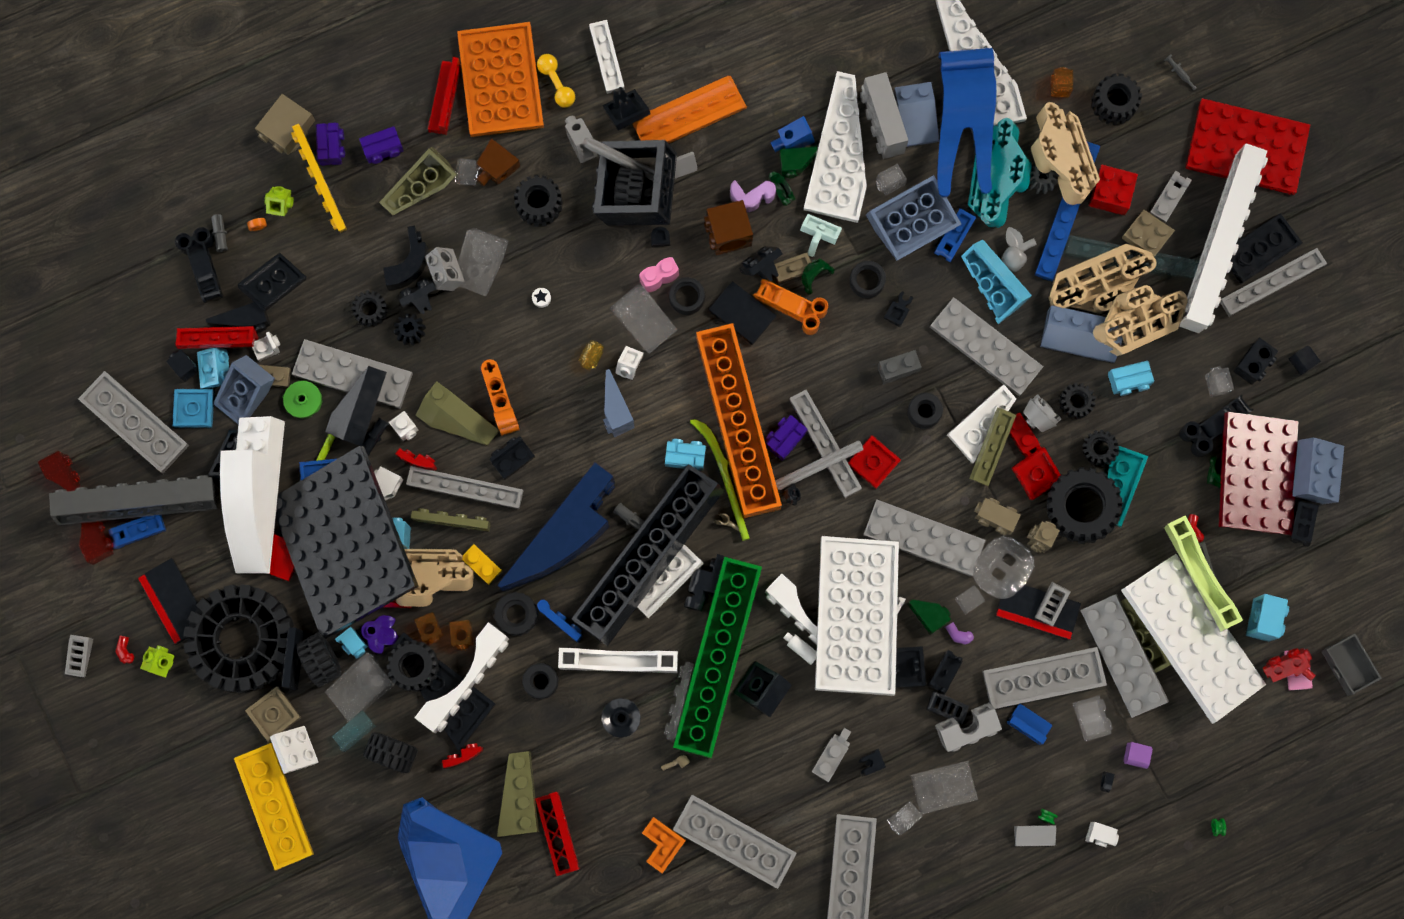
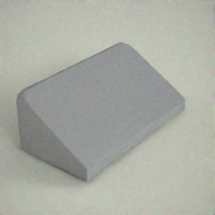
M694 152L677 157L675 179L697 171Z
M1056 825L1014 826L1015 846H1055Z

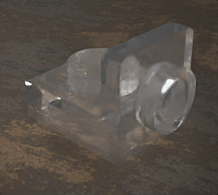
M909 801L887 819V822L894 832L901 835L923 816Z

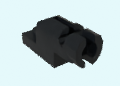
M717 554L716 559L712 558L709 568L713 570L712 572L696 569L692 574L688 592L694 596L686 597L685 608L702 611L704 603L708 598L706 595L715 594L725 556Z

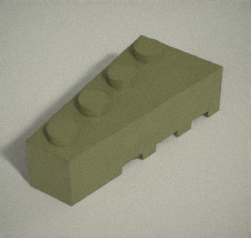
M529 751L511 753L508 756L497 837L539 832L531 752Z

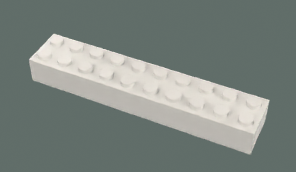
M1245 144L1235 154L1187 296L1188 301L1185 314L1179 327L1200 333L1207 329L1209 325L1211 326L1214 321L1215 315L1213 311L1220 303L1221 297L1218 296L1220 290L1223 291L1227 282L1225 279L1226 273H1229L1232 268L1233 262L1230 261L1232 255H1235L1239 245L1236 243L1244 232L1242 225L1244 220L1246 221L1249 217L1250 210L1248 207L1255 199L1256 192H1254V189L1261 181L1262 175H1260V171L1266 166L1268 160L1266 158L1267 150Z

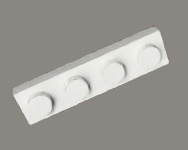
M607 20L589 24L606 93H612L613 90L617 92L619 87L625 90Z

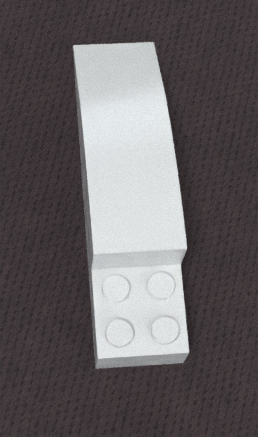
M271 416L239 418L236 450L221 451L220 492L225 533L235 573L270 574L285 421Z

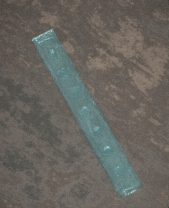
M1070 235L1066 255L1092 259L1122 245ZM1131 250L1129 251L1131 254L1127 256V259L1138 255L1142 257L1143 255ZM1158 253L1155 256L1156 267L1151 272L1193 280L1200 261ZM1113 258L1114 262L1111 264L1118 265L1116 259ZM1143 263L1141 266L1137 267L1136 269H1141L1142 267H1145V266L1148 267V266H1149V263Z

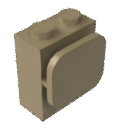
M281 94L255 127V130L259 134L257 137L264 143L270 142L276 151L289 155L300 146L299 142L295 143L291 132H294L292 126L300 124L305 137H307L308 130L315 122V119L310 112Z

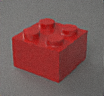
M1101 165L1097 171L1100 180L1092 189L1088 206L1125 216L1130 209L1138 174Z

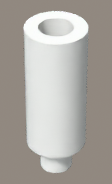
M790 633L784 636L783 639L788 642L787 646L812 665L816 660V650L796 634L794 637Z

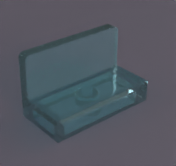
M362 711L335 733L332 738L340 746L339 749L346 752L374 729L376 725Z

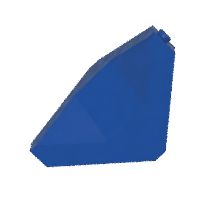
M423 797L403 804L398 840L428 919H467L502 855L500 842L438 810Z

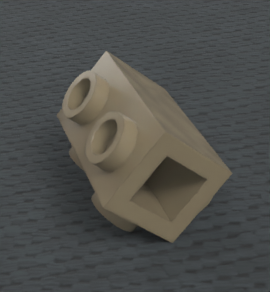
M985 498L983 502L979 501L974 510L977 513L975 519L979 520V524L986 527L990 525L996 528L995 531L1002 535H1010L1014 531L1021 516L1017 513L1016 509L1010 506L1005 508L999 505L1000 502L993 498Z
M1042 521L1039 525L1035 524L1027 535L1029 541L1027 544L1031 546V550L1037 553H1045L1052 547L1060 530L1056 529L1055 524L1049 521Z

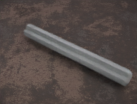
M591 137L584 139L583 146L626 168L644 170L645 177L654 181L655 169Z
M856 441L775 480L777 489L782 490L862 451L863 446L861 442Z

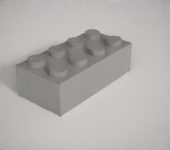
M887 72L866 77L862 85L860 98L867 107L865 112L867 119L871 120L872 135L877 138V151L879 154H882L883 159L904 154L908 137Z

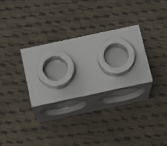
M436 247L425 256L436 290L454 291L465 282L453 249Z

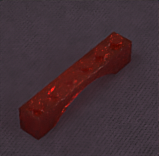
M57 451L38 461L46 479L60 485L67 491H75L76 488L81 487L79 484L80 477L76 471L72 470L70 466L72 461L67 454ZM101 521L81 523L79 547L87 563L92 565L114 554L111 549L113 544L108 537H105L103 532L105 527Z

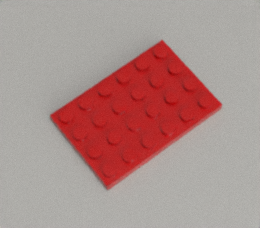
M1202 98L1198 108L1185 169L1227 179L1235 154L1245 144L1267 150L1266 158L1268 160L1264 169L1262 168L1260 171L1262 178L1258 186L1295 195L1297 193L1310 124Z

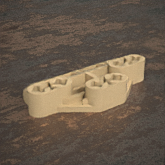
M1048 102L1036 117L1041 132L1031 146V152L1036 167L1040 172L1046 174L1052 170L1059 174L1057 180L1065 202L1070 205L1081 204L1100 178L1078 116L1071 111L1065 116L1063 109H1059V106L1055 103Z
M1124 244L1061 271L1055 275L1052 283L1053 286L1048 297L1050 307L1051 305L1066 309L1071 307L1098 314L1108 312L1113 304L1112 301L1104 307L1099 306L1098 303L1105 302L1108 299L1114 298L1117 294L1120 295L1133 289L1140 277L1155 269L1156 259L1152 252ZM1131 250L1143 255L1142 257L1138 255L1131 259H1127V256L1131 254V252H1129ZM1113 258L1116 259L1119 267H1116L1115 265L1103 270L1102 267L1113 263ZM1143 263H1149L1148 267L1145 266L1135 270L1132 274L1125 273L1126 270L1130 271L1135 267L1141 266ZM1089 268H1091L1095 277L1091 275L1079 281L1078 277L1089 273ZM1067 278L1070 287L1066 286L1056 290L1057 285L1066 283L1065 279ZM1075 292H1080L1081 294L1079 297L1075 296L1071 299L1064 301L1062 304L1056 303L1058 299H1065L1066 297L1071 296Z
M1148 285L1131 289L1116 296L1105 321L1094 328L1093 335L1100 343L1102 342L1104 345L1113 348V350L1109 351L1112 354L1119 356L1178 330L1185 314L1188 301L1187 296L1184 292L1177 291L1160 297L1155 295L1152 288ZM1139 295V298H1138V299H1135V300H1132V301L1129 302V299H1130V298H1133V297H1136V296ZM1173 301L1171 305L1163 307L1165 303ZM1179 310L1177 321L1172 323L1171 315ZM1160 318L1163 325L1162 328L1152 326L1156 319ZM1118 326L1117 329L1108 332L1110 328ZM1138 327H1141L1144 336L1140 337L1139 334L1133 336V332L1137 331ZM1122 336L1124 341L1122 346H1120V343L1116 344L1113 342L1118 340L1117 337Z
M404 549L409 562L412 563L411 567L419 587L396 599L398 605L424 607L432 603V594L439 590L468 591L473 587V570L463 562V556L457 550Z

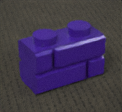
M338 123L316 124L317 161L321 166L342 164V158H345L344 146H341V140H344V130L340 128Z
M395 126L359 138L368 163L377 164L383 161V158L389 156L394 158L404 151Z
M792 415L788 418L783 417L777 425L779 427L775 433L771 431L765 438L767 441L766 448L781 461L786 458L808 431Z

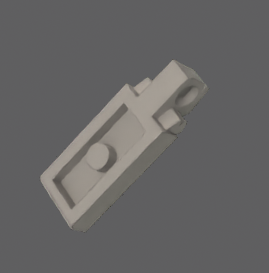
M844 728L839 736L834 734L814 766L812 773L827 782L830 781L848 750L850 743L846 740L851 731Z

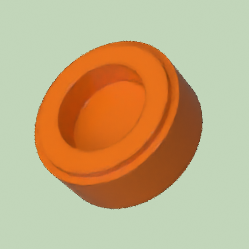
M257 218L247 222L248 229L250 231H259L266 228V219Z

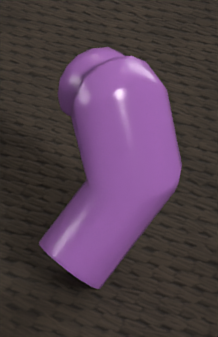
M954 622L945 627L952 640L956 643L966 645L974 639L972 632L958 631Z

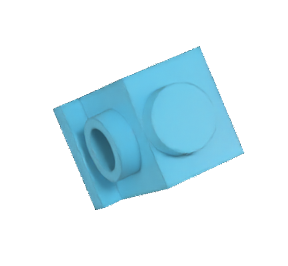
M349 627L335 638L338 643H343L341 646L348 655H354L356 659L361 657L368 647L352 627Z

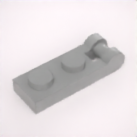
M1175 171L1150 211V214L1166 223L1192 180L1188 177L1180 176V173ZM1175 182L1181 184L1180 189L1174 186Z

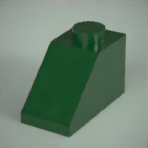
M817 147L780 149L781 175L788 179L800 176L816 158Z
M911 600L907 603L930 635L951 620L949 610L938 603Z

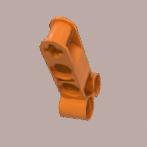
M761 279V285L757 293L753 294V297L759 302L802 322V330L807 335H814L818 331L819 319L824 318L828 310V302L824 298H816L811 302L766 279ZM821 305L824 307V310L819 312L814 307ZM812 321L816 326L809 328L806 323Z
M486 360L482 363L481 370L501 436L519 431V425L511 407L498 364L494 360ZM500 385L498 390H492L493 386ZM500 402L506 403L503 407H497Z

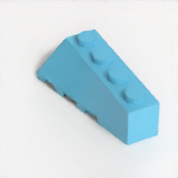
M984 240L973 244L961 256L972 277L979 284L980 292L985 295L988 301L987 305L990 310H993L998 324L1020 308L1032 296Z

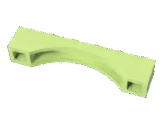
M1186 516L1167 524L1164 529L1220 631L1222 632L1243 621L1236 606L1222 589L1211 571L1195 532Z

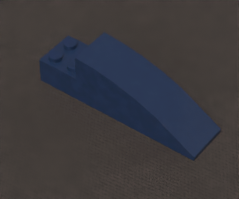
M597 463L592 465L500 581L498 586L503 592L543 578L565 566L597 541L609 528L608 521L596 512L603 504L602 499L604 496H609L615 489L614 477Z

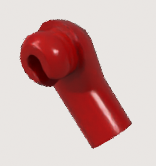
M1189 514L1188 521L1195 532L1198 543L1204 540V534L1196 526L1199 517Z
M119 636L116 654L120 662L130 664L134 660V655L128 653L126 649L129 637Z

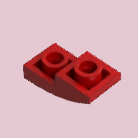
M401 448L395 453L398 458L411 466L432 471L437 469L434 465L435 460L427 454L425 457L419 454L415 458L411 451L408 449L403 451Z
M477 743L466 745V749H461L462 757L459 758V754L448 755L446 760H442L443 768L459 766L474 759L483 752V747H478Z

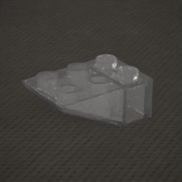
M968 761L910 775L920 814L978 800Z

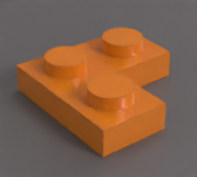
M653 817L642 834L658 846L646 862L663 874L686 840Z

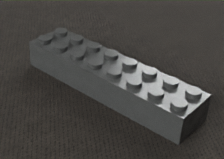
M201 475L197 476V479L181 477L177 478L176 481L161 479L157 480L156 483L140 481L136 485L120 483L116 484V487L99 485L96 486V489H88L86 487L76 488L75 491L58 489L55 490V493H49L50 516L57 525L214 510L217 509L216 487L212 477Z

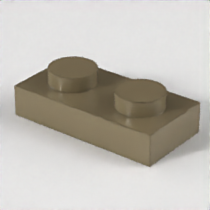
M808 253L775 264L779 274L776 277L778 284L802 276L805 267L811 263Z
M259 365L275 378L272 386L289 387L291 368Z

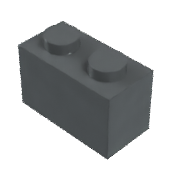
M916 350L880 361L877 366L883 384L917 374L922 368Z

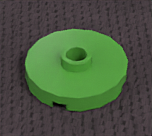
M297 381L286 389L283 397L284 406L293 417L299 419L310 418L320 410L322 394L313 383ZM304 396L305 400L303 402H299V398Z

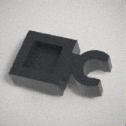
M903 291L898 296V303L893 301L884 316L885 320L898 327H901L910 311L906 306H909L913 300V297L910 296L908 301H904L902 299Z

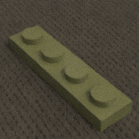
M1002 408L996 409L969 479L989 486L1015 420V414Z
M418 508V511H412L411 519L416 522L490 532L491 524L484 517L475 516V519H469L464 514H456L455 517L448 516L447 512L437 511V514L429 513L427 509Z

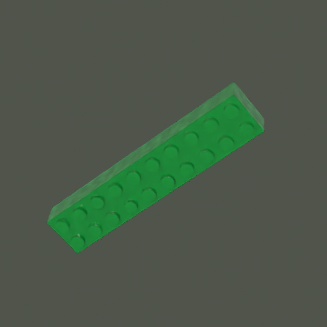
M724 557L674 742V749L712 758L762 566Z

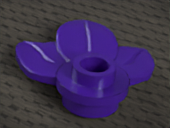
M383 615L379 616L375 621H368L363 624L361 634L363 638L368 640V646L373 652L382 654L384 645H392L398 640L397 633L391 628L395 623V618ZM369 627L374 628V634L368 633Z

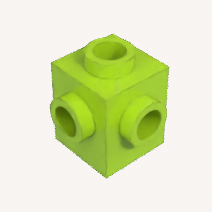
M281 186L272 187L269 193L265 195L266 213L285 216L288 210L293 207L294 199L291 197V190Z
M157 645L156 649L149 646L143 655L140 669L166 678L169 669L173 665L175 655L168 653L169 649Z

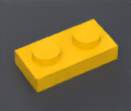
M475 544L463 555L462 560L488 585L502 572Z

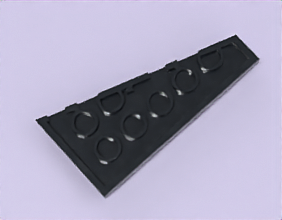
M403 632L391 648L392 650L396 649L398 644H404V641H413V639ZM416 654L407 657L403 663V667L411 678L420 675L424 669L423 658ZM439 660L438 667L440 668L436 674L437 678L432 681L433 684L431 686L428 685L426 689L419 691L426 702L435 700L451 692L464 679ZM474 686L471 688L472 693L470 696L460 702V708L454 716L450 715L446 720L448 724L444 728L458 751L463 748L496 705V703Z

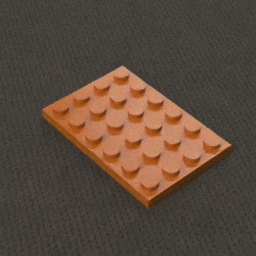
M530 22L457 31L470 137L544 128Z

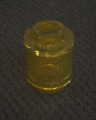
M591 340L590 343L586 344L578 359L581 362L580 365L588 370L591 368L595 369L604 353V347L600 343Z

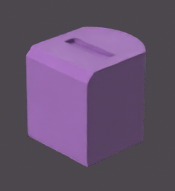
M1134 742L1127 743L1124 763L1147 769L1150 765L1152 747Z

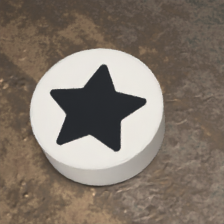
M545 288L536 289L532 294L534 305L539 308L548 306L551 302L550 292Z

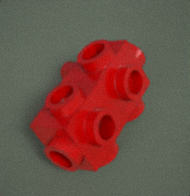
M1294 648L1288 651L1285 656L1272 657L1268 660L1269 662L1266 663V666L1263 667L1267 678L1271 677L1273 682L1293 674L1295 676L1303 674L1310 681L1316 676L1308 669L1311 667L1310 660H1312V656L1309 650H1304V648L1299 650Z

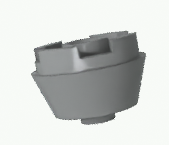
M1038 394L1033 399L1030 398L1023 411L1028 418L1026 422L1033 429L1037 427L1041 432L1056 427V424L1061 420L1060 416H1056L1050 405Z

